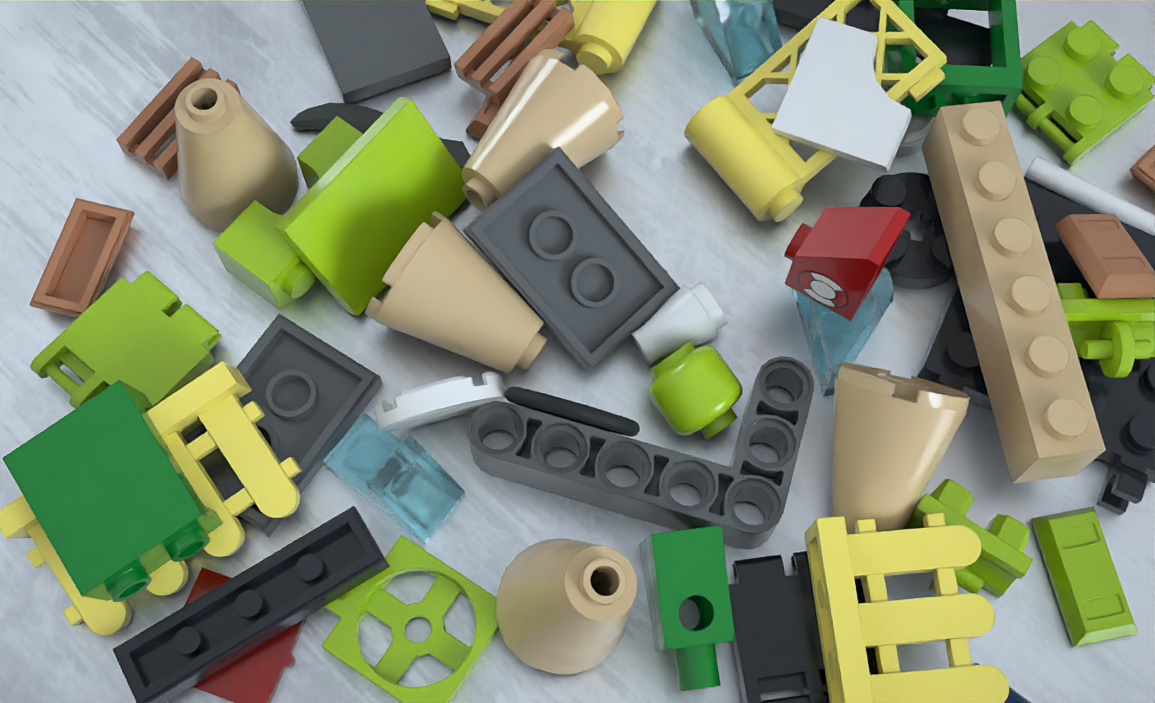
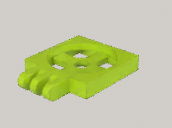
M400 535L385 556L390 565L389 568L323 607L340 620L321 647L400 703H451L500 630L495 619L497 597L403 535ZM426 571L437 578L420 603L406 605L385 591L393 577L402 573ZM460 594L471 601L475 612L476 632L474 642L470 647L446 632L443 620ZM368 613L391 628L393 642L375 667L365 660L359 642V625ZM414 617H423L431 624V633L422 642H412L405 635L406 624ZM431 655L453 670L450 676L431 685L407 687L399 684L416 658H425Z

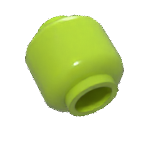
M689 341L649 370L654 379L648 386V396L676 434L688 436L700 430L705 438L709 439L738 418L731 407L740 399L743 387L713 346L704 345L695 348L692 342Z

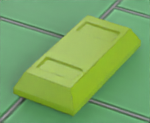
M1094 506L1032 518L1031 522L1072 646L1076 647L1137 634L1138 631Z

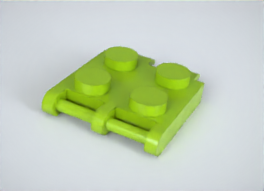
M1092 20L1082 27H1078L1073 21H1070L1021 58L1023 91L1039 107L1036 108L1021 93L1014 103L1028 116L1025 121L1028 126L1033 130L1037 128L1042 129L1066 152L1062 158L1071 166L1146 109L1155 97L1150 92L1153 88L1152 85L1155 84V76L1129 53L1116 61L1113 56L1116 54L1115 51L1121 46ZM1053 118L1078 142L1074 144L1049 119Z
M146 271L131 284L121 277L33 359L30 368L40 378L50 377L71 396L70 405L75 409L118 380L144 393L154 407L202 375L215 362L210 350L219 342L222 336L218 333L219 330L188 304L181 307L182 302L179 300V296L153 274ZM63 364L84 382L81 386L60 369Z

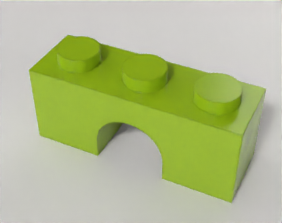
M336 116L297 156L306 186L311 189L363 133ZM254 200L212 244L226 271L281 311L292 298L297 299L303 296L313 285L316 276L274 228L284 215L276 214Z

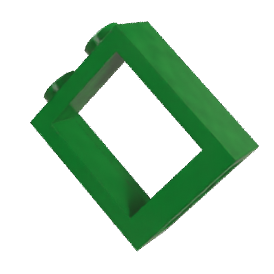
M892 0L913 23L914 7L988 11L992 67L944 64L940 68L945 73L944 80L918 102L908 95L900 104L909 108L912 116L936 117L940 107L1001 101L1005 117H1007L1023 90L1016 0ZM888 21L887 32H899ZM886 45L887 73H909L920 64L916 63V48L913 45Z

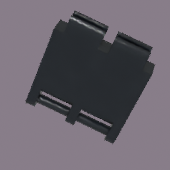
M807 551L795 552L791 556L793 576L785 575L781 555L736 560L732 564L735 580L734 584H729L735 633L732 643L743 703H830L828 691L823 692L822 690L823 686H827ZM854 579L858 604L866 603L861 579ZM867 648L866 653L870 675H877L879 673L875 649ZM802 689L804 695L761 701L760 696L777 695L781 692Z

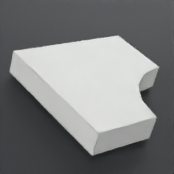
M819 16L771 127L774 134L888 173L912 118V114L909 108L891 99L876 80L873 63L878 44L877 35Z

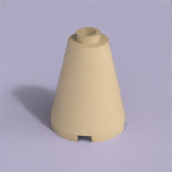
M543 49L528 62L461 171L465 185L462 187L463 193L478 210L484 212L556 147L559 146L579 169L612 149L624 137L625 130L618 131L616 126L623 119L620 106L608 87L583 63L573 70L559 61L566 53L557 49Z
M206 78L186 86L180 92L175 102V126L179 191L190 214L206 228L222 233L254 200L270 211L283 215L290 208L299 189L297 164L289 146L229 83L220 79Z
M437 211L432 213L430 225L423 222L418 227L381 281L391 287L382 301L372 296L365 312L366 315L377 323L510 374L516 364L527 371L548 340L538 333L544 321L453 223Z
M840 363L838 374L835 375L832 517L844 516L847 535L855 534L854 523L857 520L875 519L877 532L904 529L968 411L967 407L970 400L968 394L915 376L909 379L890 374L891 370L856 363Z
M567 538L540 541L519 553L506 567L500 580L497 602L495 603V619L504 643L524 664L555 674L583 672L605 660L622 638L636 597V573L630 561L613 548Z

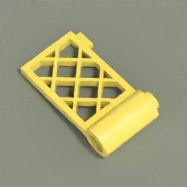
M424 0L429 12L456 20L460 13L492 24L506 9L493 5L490 0ZM554 0L556 7L568 3L573 13L575 24L573 29L557 46L573 51L578 63H583L595 74L616 73L624 65L657 0H580L579 3L577 0ZM544 21L530 37L535 38L548 22Z
M835 0L727 96H719L709 101L695 113L684 130L685 138L758 221L763 222L773 218L775 222H779L791 215L803 201L800 192L804 184L834 160L837 155L818 150L805 162L791 147V139L774 134L771 124H773L777 113L759 112L748 99L765 84H788L789 87L799 64L800 54L806 48L818 17L845 24L846 14L862 0ZM869 0L880 12L879 32H871L877 35L878 40L875 67L876 80L881 87L882 85L893 86L886 93L894 101L900 103L910 95L918 102L945 79V73L940 68L947 63L946 55L892 0ZM888 21L899 32H887ZM886 45H913L925 58L909 73H883ZM790 64L789 72H780Z

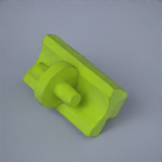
M1058 283L1056 285L1078 357L1083 359H1099L1104 375L1109 378L1128 376L1132 370L1134 359H1150V357H1155V299H1089L1086 289L1080 283Z
M945 479L930 495L925 493L921 497L904 529L924 528L922 518L926 514L944 513L946 526L964 525L971 528L981 541V553L978 559L968 567L955 570L957 585L967 592L977 594L981 587L1000 598L1017 578L1021 579L1026 575L1033 561L1032 558L1024 554L1030 533L1029 527L1009 515L997 514L989 522L986 529H983L965 517L974 501L970 491L950 479ZM932 579L929 590L936 594L934 579Z

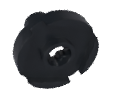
M906 172L883 175L877 178L872 184L871 189L861 200L859 207H900L911 213L908 220L919 222L927 230L922 235L921 240L916 241L911 239L910 231L903 229L879 277L889 284L907 289H927L945 282L948 276L955 273L929 175Z

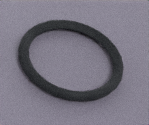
M515 386L509 387L505 392L506 399L513 404L629 437L636 436L640 431L639 424L636 421L588 405Z

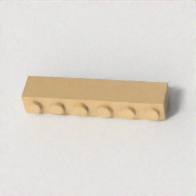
M1001 101L940 107L921 148L1012 484L1076 476L1100 456L1106 448Z

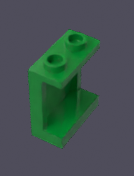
M118 380L2 458L80 595L106 601L113 600V602L124 601L141 592L152 581L149 574L171 559L173 562H179L201 551L210 542L208 534L223 524L217 512L207 508L201 502L147 414V411L153 408L147 396L121 380Z

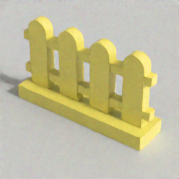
M223 361L147 411V414L201 502L207 508L216 511L223 522L221 526L208 534L210 542L203 548L208 554L217 557L230 556L241 548L245 533L236 516L256 503L260 511L268 517L285 518L293 514L300 503V492L292 478L302 472L293 457L280 462L255 424L265 414L257 402L251 401L243 406L239 400L252 391V389L237 368ZM203 424L207 432L188 444L183 436ZM218 447L245 487L227 500L223 498L199 461ZM23 495L0 509V531L4 537L32 538L36 547L26 553L34 568L42 567L48 563L73 604L62 611L71 626L77 625L84 620L89 629L99 635L118 633L127 627L132 616V608L129 601L126 599L121 602H113V600L106 601L81 596ZM171 559L149 574L152 581L146 587L147 590L158 596L172 595L179 592L188 580V568L184 560L173 562Z
M944 513L926 514L922 518L924 528L882 532L876 531L875 519L857 520L854 523L855 534L848 535L844 516L816 518L804 533L830 703H1004L1009 694V683L1006 676L1000 669L992 665L972 666L968 639H974L986 634L993 627L995 622L994 609L991 603L979 594H959L955 570L968 567L980 556L981 541L975 531L964 525L946 526ZM933 573L937 597L888 601L884 576ZM863 578L867 603L858 604L854 579ZM945 641L950 668L909 672L900 671L896 646ZM867 648L875 649L879 673L877 675H870L866 653Z

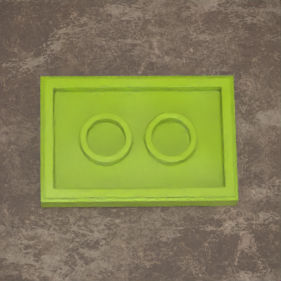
M399 97L280 219L274 228L346 312L359 316L368 306L372 296L376 298L387 286L386 283L381 281L418 227L423 222L430 225L431 215L434 211L449 218L466 199L462 187L465 185L461 175L462 169L412 99Z

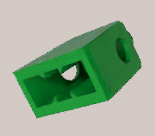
M721 525L650 534L639 544L655 649H674L679 691L720 686L715 644L734 641L735 635ZM684 600L693 602L700 613L699 623L692 630L684 627L680 622L679 608Z

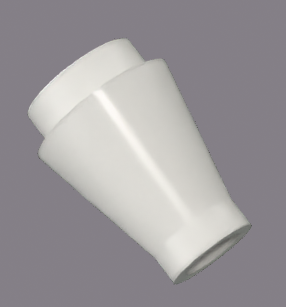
M700 282L692 288L684 285L647 322L632 332L631 337L645 360L651 365L659 359L671 355L689 341L696 346L717 338V330L727 324V319L711 291L704 283Z

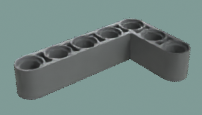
M776 357L768 360L761 366L747 399L730 466L500 401L483 404L471 416L468 425L471 453L475 464L480 470L491 476L677 531L721 525L723 544L738 549L750 550L761 546L769 539L784 512L814 392V379L810 370L801 361L792 357ZM781 386L792 394L795 402L785 404L774 401L767 394L765 388ZM497 429L506 430L515 437L511 445L500 450L490 449L482 443V440L489 432ZM758 442L767 443L778 452L780 461L764 463L752 454L749 446ZM564 447L573 451L578 459L569 467L555 468L547 464L543 457L553 448ZM627 465L638 473L640 480L632 486L620 487L611 483L606 476V472L613 466ZM678 483H689L701 493L703 501L693 506L682 505L672 498L669 488ZM741 501H750L758 505L763 511L765 522L758 525H749L741 521L736 516L733 505Z

